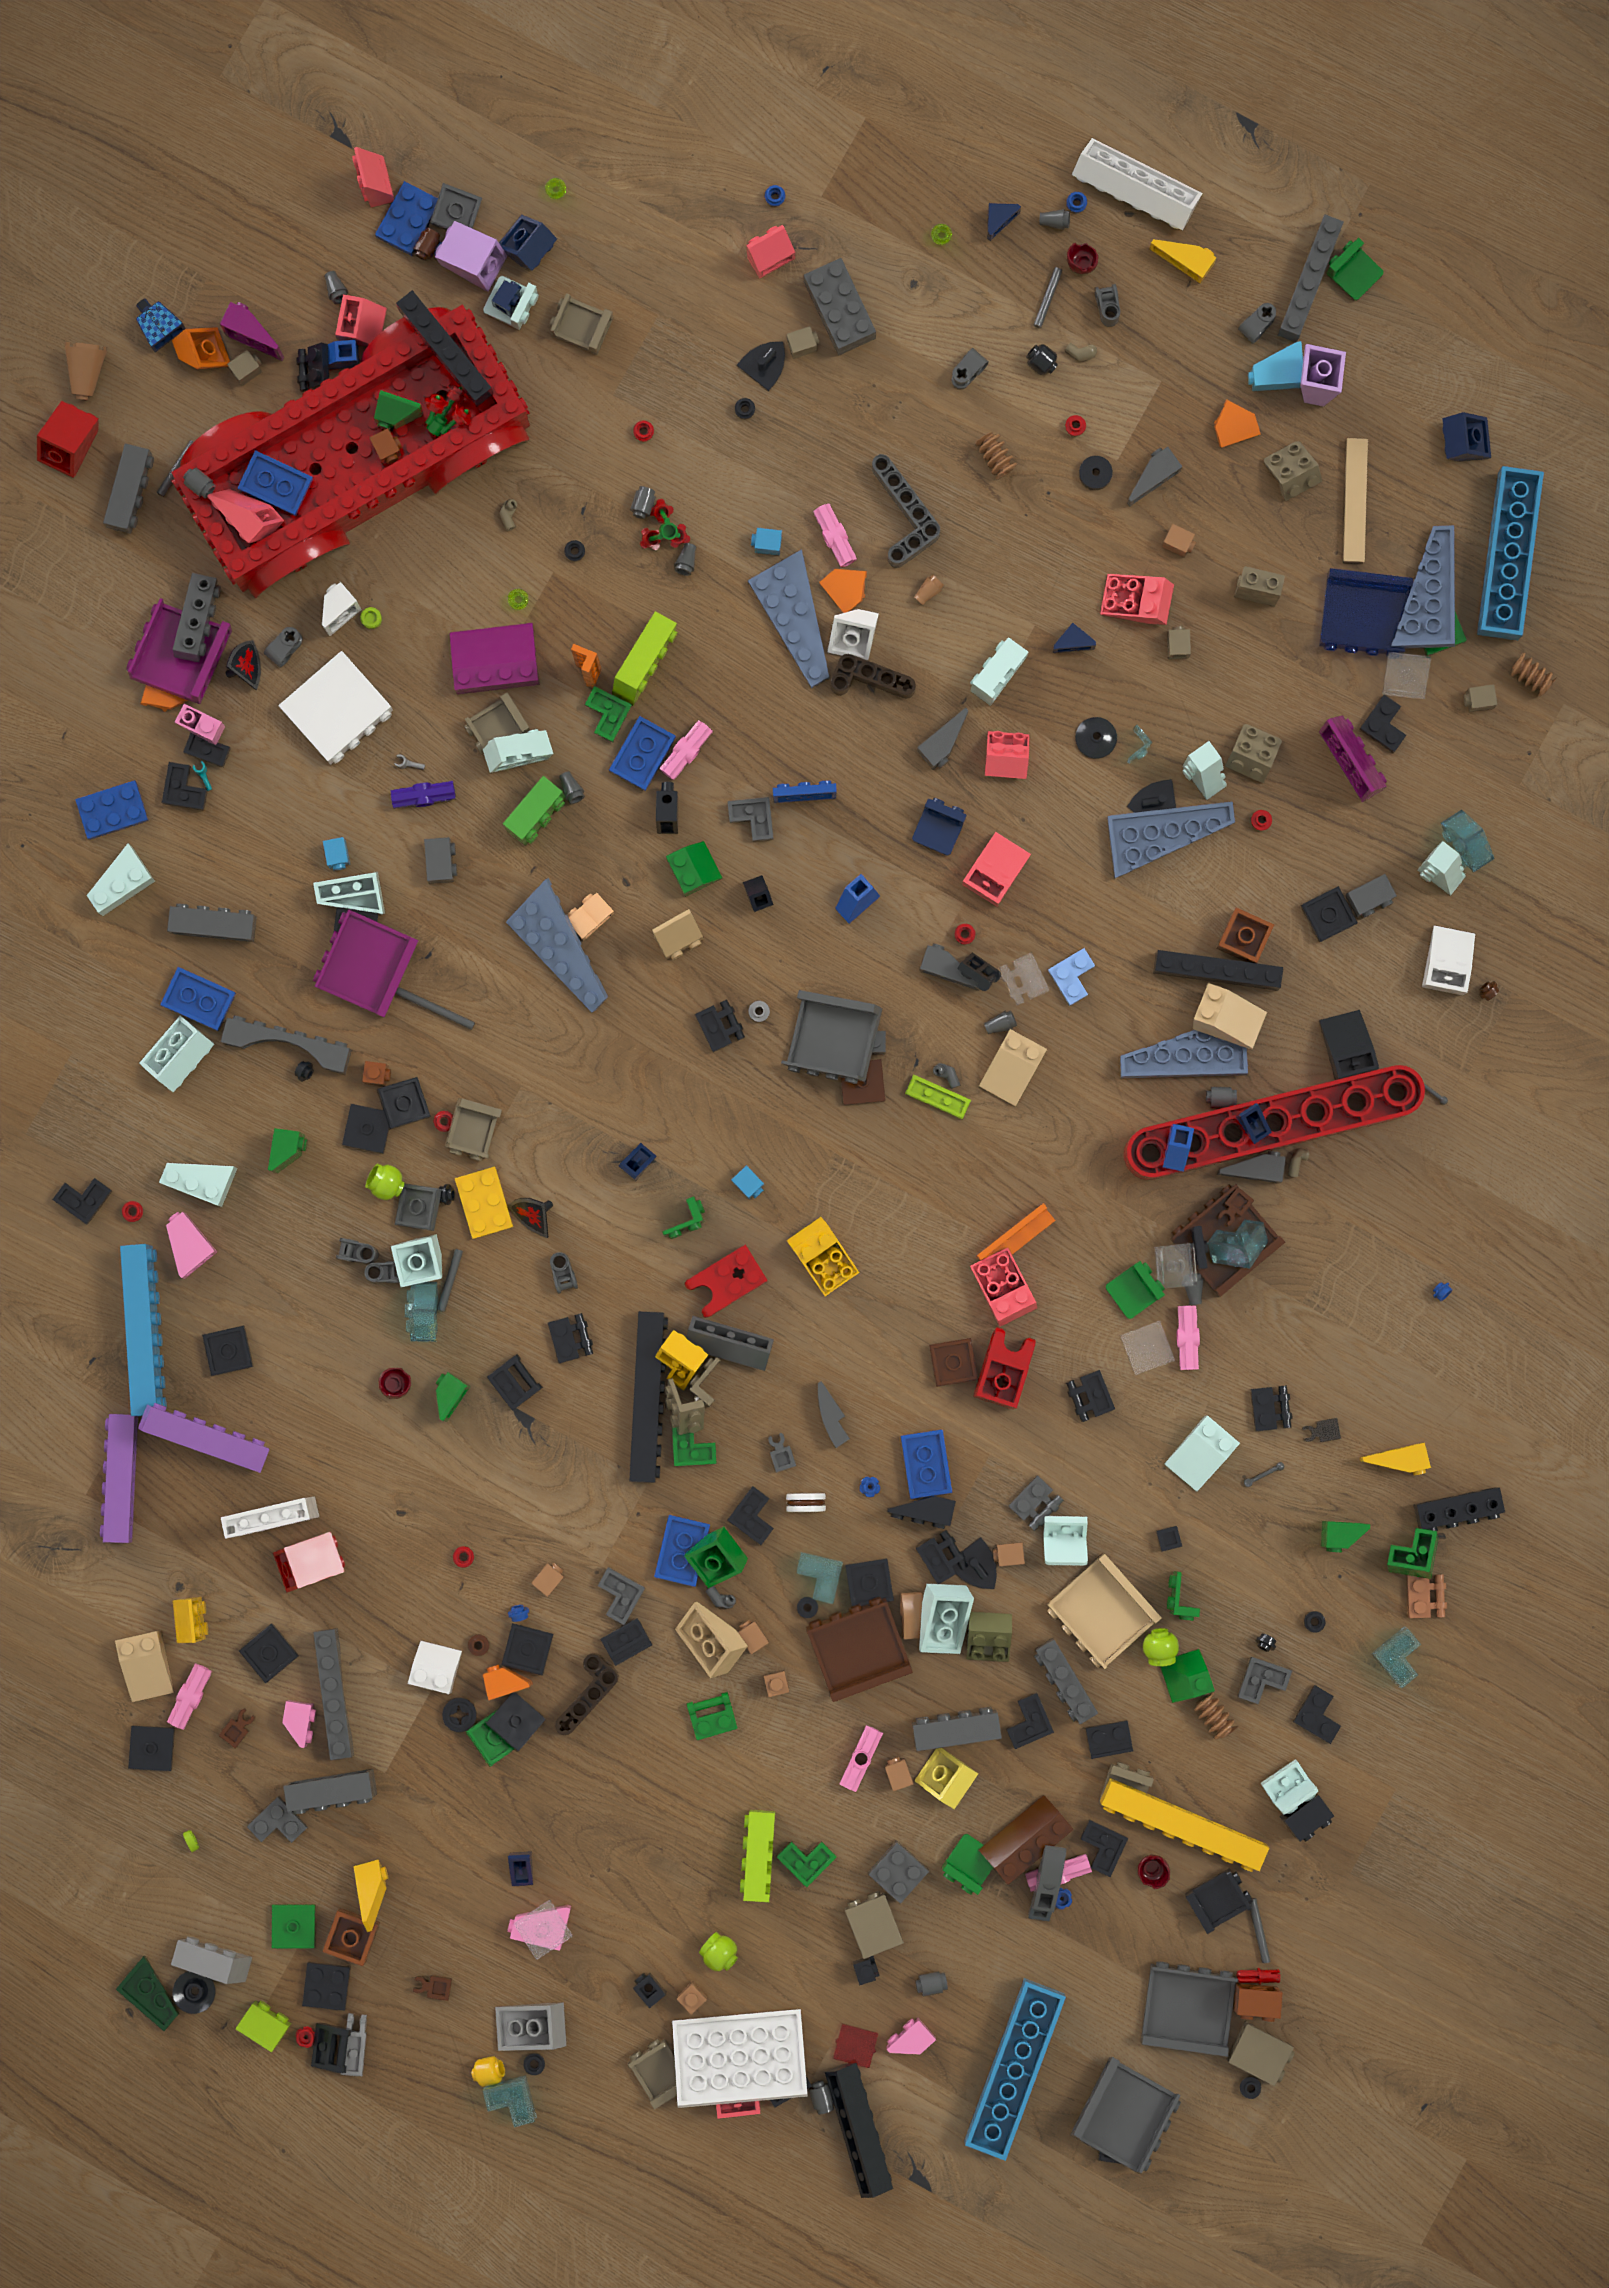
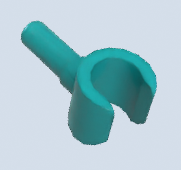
M201 761L203 765L201 770H197L193 764V770L201 777L208 791L212 790L206 775L207 767L204 762Z

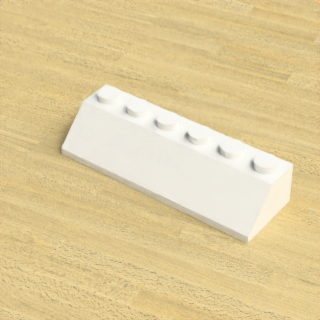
M1093 138L1080 154L1072 173L1079 181L1087 182L1095 186L1097 190L1107 192L1113 195L1115 199L1125 201L1135 209L1143 210L1153 218L1169 223L1175 229H1184L1202 196L1201 192Z

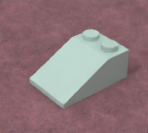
M1206 1415L1165 1462V1465L1197 1492L1240 1443Z
M926 1584L922 1601L920 1652L961 1653L974 1597L966 1585Z

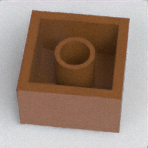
M1236 907L1216 949L1245 962L1257 963L1274 924Z
M340 1908L334 1918L323 1952L364 1966L380 1922L375 1920L372 1931L367 1932L361 1915Z
M1236 1983L1233 2010L1237 2015H1240L1241 2019L1253 2020V2016L1261 2017L1263 2021L1274 2022L1275 2018L1281 2019L1283 1992L1277 1986Z

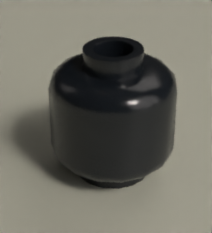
M1045 344L1034 345L1026 356L1028 359L1027 365L1039 375H1045L1047 372L1051 374L1058 365L1056 363L1057 354Z

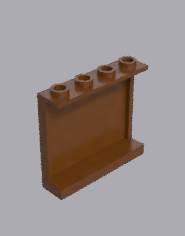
M1228 1184L1220 1191L1222 1196L1217 1200L1214 1198L1210 1199L1203 1205L1206 1208L1203 1212L1199 1214L1196 1211L1188 1218L1189 1223L1185 1227L1179 1225L1171 1232L1174 1236L1170 1240L1195 1270L1201 1273V1277L1218 1297L1225 1294L1285 1243L1283 1238L1274 1232L1252 1204L1241 1217L1235 1214L1234 1222L1229 1226L1226 1225L1230 1219L1227 1214H1224L1220 1219L1218 1218V1214L1221 1211L1229 1208L1224 1203L1238 1187L1237 1184L1232 1187ZM1195 1226H1202L1203 1240L1207 1241L1209 1253H1206L1208 1268L1203 1270L1196 1268L1191 1229Z
M873 1598L867 1605H854L849 1608L848 1612L842 1614L841 1612L829 1615V1619L823 1621L821 1619L814 1620L806 1627V1632L819 1662L832 1702L913 1673L886 1598Z

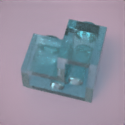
M1463 810L1458 811L1441 823L1444 830L1442 832L1444 839L1448 843H1453L1454 848L1460 853L1462 865L1465 868L1468 866L1475 872L1495 859L1484 830Z
M1244 1219L1235 1233L1216 1230L1207 1244L1213 1263L1250 1269L1268 1243V1238L1263 1222Z
M423 1282L411 1285V1290H407V1303L409 1305L405 1304V1317H409V1320L406 1321V1332L410 1333L411 1341L436 1342L438 1330L437 1282Z
M801 1552L797 1574L817 1578L812 1599L833 1604L843 1561Z
M1406 1627L1400 1629L1371 1653L1399 1688L1405 1687L1418 1676L1405 1658L1421 1644Z
M526 2075L483 2088L482 2091L488 2112L509 2106L514 2127L536 2121L537 2116Z

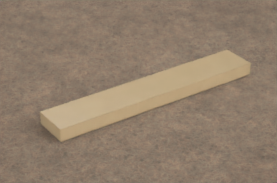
M1346 439L1343 563L1365 562L1368 439Z

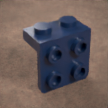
M928 798L912 840L948 856L954 848L967 815L959 807L952 806L950 808L945 806V802L940 799L933 798L931 800Z

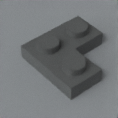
M769 797L728 801L730 823L751 821L753 842L773 840Z
M608 1567L598 1584L600 1588L616 1596L606 1615L625 1625L645 1587Z
M1250 1657L1237 1697L1259 1704L1265 1684L1286 1691L1292 1670Z
M278 1796L247 1828L260 1842L278 1828L292 1843L308 1826L297 1815H294L293 1811L287 1812L286 1803Z

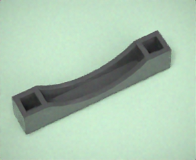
M1324 214L1278 336L1294 342L1298 341L1344 221Z
M235 1015L233 1019H226L221 1043L245 1049L263 1042L278 1041L290 1043L309 1052L325 1070L346 1075L352 1052L350 1048H347L348 1044L339 1041H335V1044L327 1043L326 1038L315 1036L314 1039L307 1038L306 1033L295 1031L294 1034L287 1033L286 1028L274 1026V1029L267 1028L266 1023L254 1021L253 1024L245 1022L246 1018Z
M338 1628L315 1631L313 1633L330 1760L350 1758L354 1756V1748L344 1696Z

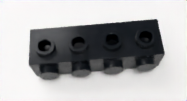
M1500 1487L1413 1504L1418 1528L1438 1531L1437 1527L1446 1525V1529L1458 1527V1522L1466 1521L1467 1524L1480 1522L1479 1518L1486 1516L1488 1520L1500 1518L1501 1513H1505Z

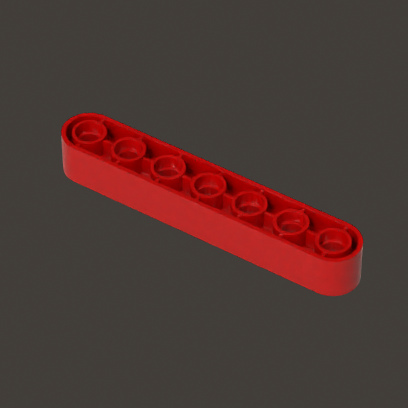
M1395 1065L1145 1127L1137 1131L1127 1141L1124 1148V1162L1134 1176L1143 1180H1155L1183 1173L1182 1171L1163 1168L1170 1128L1173 1124L1194 1128L1193 1135L1198 1137L1200 1141L1198 1151L1189 1152L1184 1172L1400 1119L1417 1110L1422 1104L1425 1096L1424 1082L1414 1069L1404 1065ZM1391 1084H1398L1404 1089V1097L1401 1101H1395L1390 1098L1388 1089ZM1351 1094H1357L1363 1099L1364 1105L1360 1111H1353L1349 1108L1347 1099ZM1257 1103L1265 1119L1270 1114L1277 1115L1282 1121V1126L1279 1131H1271V1134L1254 1144L1236 1116ZM1310 1104H1316L1322 1109L1323 1116L1320 1121H1312L1307 1117L1306 1109ZM1233 1124L1239 1127L1241 1137L1238 1141L1231 1142L1226 1139L1224 1130L1227 1125ZM1153 1145L1158 1149L1159 1158L1157 1161L1148 1162L1143 1158L1142 1149L1144 1146Z

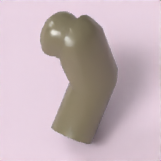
M1070 343L1065 352L1082 362L1094 358L1097 348L1094 345H1088L1079 349Z
M514 499L505 501L499 512L506 531L513 530L516 527L512 520V516L517 508V502Z
M1298 1148L1290 1160L1288 1176L1298 1177L1301 1159L1305 1161L1309 1159L1308 1149Z

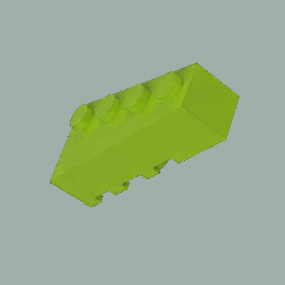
M656 611L654 612L616 674L612 695L634 706L639 695L646 688L648 679L655 673L658 667L657 663L666 655L668 650L666 647L669 642H674L678 634L676 622Z
M750 1810L749 1815H745L744 1828H748V1836L743 1837V1849H747L746 1858H742L741 1871H745V1880L741 1879L740 1892L744 1893L743 1901L769 1902L775 1811Z

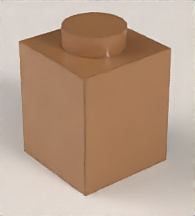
M1172 524L1162 547L1185 557L1187 552H1192L1196 544L1193 541L1195 534Z
M1023 1543L996 1544V1549H993L994 1562H998V1566L1025 1564Z
M547 1563L531 1584L548 1597L565 1577L562 1574L564 1570L556 1563L552 1565Z
M747 1620L739 1626L740 1631L738 1633L747 1644V1649L751 1655L769 1643L756 1621L751 1623L750 1620Z
M785 1670L764 1675L768 1697L790 1692Z
M898 1756L887 1760L888 1764L884 1766L893 1791L913 1785L904 1758L900 1760Z
M692 1981L677 1995V2000L692 2015L707 2000L708 1996Z

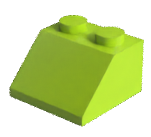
M255 2001L236 2027V2030L270 2052H273L291 2023L288 2022L289 2018L280 2012L276 2014L271 2011V2007L267 2003Z

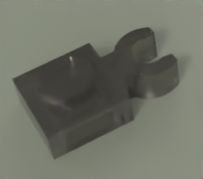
M1337 1418L1315 1421L1316 1428L1312 1426L1302 1427V1430H1309L1311 1432L1309 1438H1304L1305 1442H1311L1315 1437L1319 1438V1442L1341 1439Z

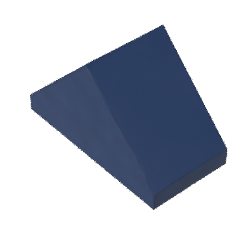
M989 203L987 239L989 241L1020 214L1021 206L1019 204Z
M1072 623L1054 644L1053 653L1094 650L1096 641Z
M1257 1103L1236 1116L1254 1144L1272 1133Z
M640 1143L619 1164V1168L637 1181L657 1156Z
M532 1851L510 1852L508 1863L512 1886L533 1885Z

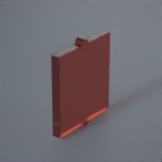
M842 2023L839 2037L835 2040L837 2045L833 2059L857 2063L859 2066L870 2068L873 2053L876 2052L875 2045L878 2033Z

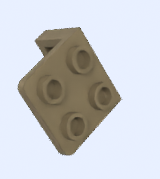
M1299 441L1284 447L1264 459V464L1279 482L1282 497L1286 501L1322 482L1318 463Z
M1244 724L1225 767L1264 783L1282 741L1276 736L1251 725Z
M718 1357L715 1360L711 1358L703 1367L706 1371L701 1377L697 1374L690 1382L692 1386L690 1391L696 1395L694 1400H703L704 1406L707 1404L710 1407L715 1400L701 1389L700 1385L720 1363L721 1360Z
M673 1378L668 1379V1386L665 1387L667 1398L664 1400L667 1411L671 1410L672 1413L670 1418L673 1428H677L679 1435L696 1433L704 1429L705 1406L703 1400L681 1404Z
M1117 1762V1765L1111 1763L1100 1799L1109 1778L1145 1793L1152 1786L1154 1778L1149 1776L1150 1772L1138 1768L1136 1772L1130 1770V1766Z

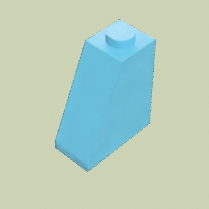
M1301 341L1253 365L1251 372H1248V384L1252 385V391L1301 388L1303 368Z

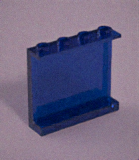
M1330 568L1327 573L1319 646L1324 647L1328 651H1336L1338 648L1345 649L1347 653L1363 651L1366 652V655L1377 656L1378 653L1387 654L1386 657L1399 658V656H1402L1405 653V649L1391 647L1401 621L1410 589L1413 586V578Z

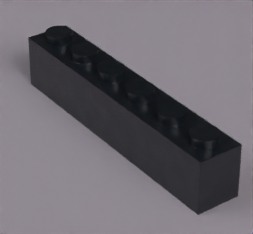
M413 290L396 302L400 313L477 407L493 395L492 387Z
M1157 950L1153 974L1278 991L1281 988L1283 967Z
M845 2063L826 2071L825 2076L861 2198H874L892 2190V2178L887 2169L885 2154L880 2145L879 2134L875 2128L873 2113L868 2104L867 2092L864 2089L861 2072L857 2063Z

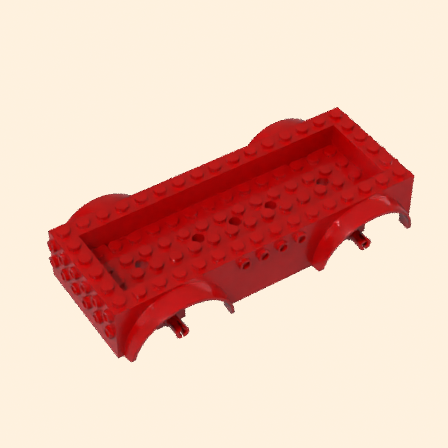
M463 304L453 310L444 307L427 308L492 387L493 395L478 407L466 393L464 394L468 401L463 400L460 405L467 407L471 412L470 425H459L456 423L447 433L441 434V436L432 434L426 428V420L431 411L426 407L425 398H429L430 394L448 393L447 385L451 388H454V386L460 387V385L403 317L388 326L372 340L365 349L360 364L355 367L339 372V376L332 380L326 379L320 384V387L315 390H307L302 394L301 398L296 401H288L282 409L273 414L256 411L234 416L212 427L192 443L183 455L180 467L171 472L174 476V479L171 481L181 496L185 495L182 500L191 514L195 513L192 517L202 532L206 531L203 533V536L212 550L217 549L213 553L222 567H227L224 571L233 585L237 583L242 592L249 590L254 598H258L263 591L293 571H301L299 567L304 569L307 567L306 563L339 547L350 545L346 533L426 486H429L434 494H438L447 484L472 467L479 468L481 467L480 463L482 465L486 464V459L518 443L529 441L525 430L530 427L527 416L530 414L528 406L522 397L518 398V390L512 379L507 380L509 377L502 362L497 363V354L491 344L487 345L486 335L480 326L476 327V319L470 309L466 310ZM380 390L420 403L423 410L422 417L391 432L392 437L397 436L402 445V448L399 449L401 456L392 464H382L369 438L385 430L378 427V423L374 420ZM454 402L445 416L448 420L447 424L453 420L451 413L456 409V402ZM351 449H358L356 453L349 454V451ZM256 450L312 476L313 481L296 516L272 506L283 518L284 522L271 535L262 540L248 543L240 537L237 529L226 521V517L222 512L212 505V501L209 498L199 497L184 485L185 479H183V476L190 468L192 470L198 468L213 480V484L216 487L212 493L232 489L257 499L238 490L240 481ZM316 469H321L318 475H313Z

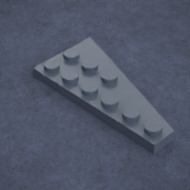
M801 549L748 580V583L812 689L829 679V673Z
M1233 802L1107 816L1114 878L1125 875L1234 824Z
M547 878L506 923L591 1012H594L608 998V995L597 974L594 973L589 963L590 960L581 947L582 944L569 917L565 915L560 905V900L555 895L551 887L552 884L549 878Z
M1193 1030L1176 1036L1173 1039L1161 1041L1156 1045L1121 1055V1078L1243 1076L1248 1074L1247 1048Z

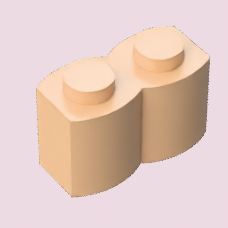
M598 893L594 895L589 894L583 899V905L578 910L575 907L567 914L576 934L582 941L587 939L614 914V911Z

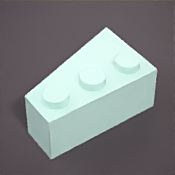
M1009 637L1005 642L1002 640L995 649L996 654L986 660L982 666L984 669L980 674L977 673L970 682L972 685L971 692L990 706L1029 653Z
M538 729L523 734L493 738L488 741V744L483 749L490 773L548 760L553 755L546 730L539 731Z
M1210 741L1188 755L1182 766L1184 768L1182 770L1183 774L1189 781L1192 779L1206 800L1227 786V783L1223 780L1225 774L1220 773L1224 769L1222 758Z
M1443 841L1430 853L1418 869L1421 873L1420 876L1425 881H1432L1450 896L1466 877L1465 873H1463L1464 868L1460 866L1462 864L1460 854Z
M127 844L87 894V897L97 912L104 916L154 883L155 880L133 847Z
M378 872L313 883L317 904L385 914Z
M167 1163L159 1183L222 1207L237 1168L234 1166Z

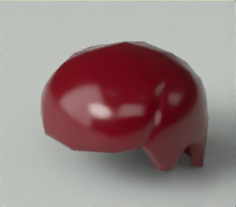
M1073 243L1068 248L1067 263L1074 273L1088 274L1096 269L1099 256L1096 250L1087 243L1081 245Z
M389 1368L382 1372L378 1380L379 1390L389 1399H400L411 1388V1377L402 1368Z
M1150 1854L1143 1857L1138 1864L1137 1874L1144 1885L1150 1886L1153 1889H1159L1164 1887L1170 1880V1867L1161 1856Z

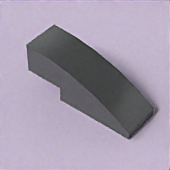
M821 1381L818 1383L820 1413L826 1431L835 1448L850 1439L838 1422L845 1415Z

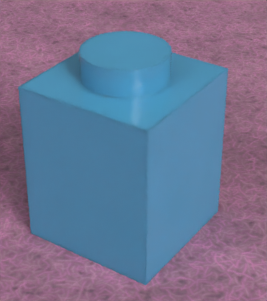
M757 528L756 534H752L751 546H755V553L780 556L782 530Z
M344 837L323 841L327 866L330 869L333 868L334 871L346 869V865H350Z
M747 1165L731 1179L748 1199L751 1197L756 1199L764 1191L762 1189L764 1183Z

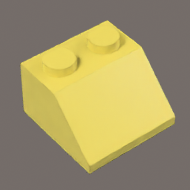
M936 1748L914 1781L938 1800L955 1809L978 1773L945 1749Z

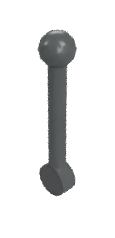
M1424 1084L1425 1089L1438 1098L1441 1104H1447V1097H1442Z
M1279 1462L1275 1467L1252 1479H1245L1244 1485L1250 1487L1253 1482L1277 1470L1281 1471L1285 1466L1282 1462Z

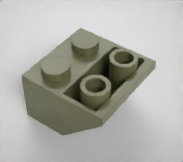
M971 1612L968 1621L966 1659L1009 1662L1012 1614Z

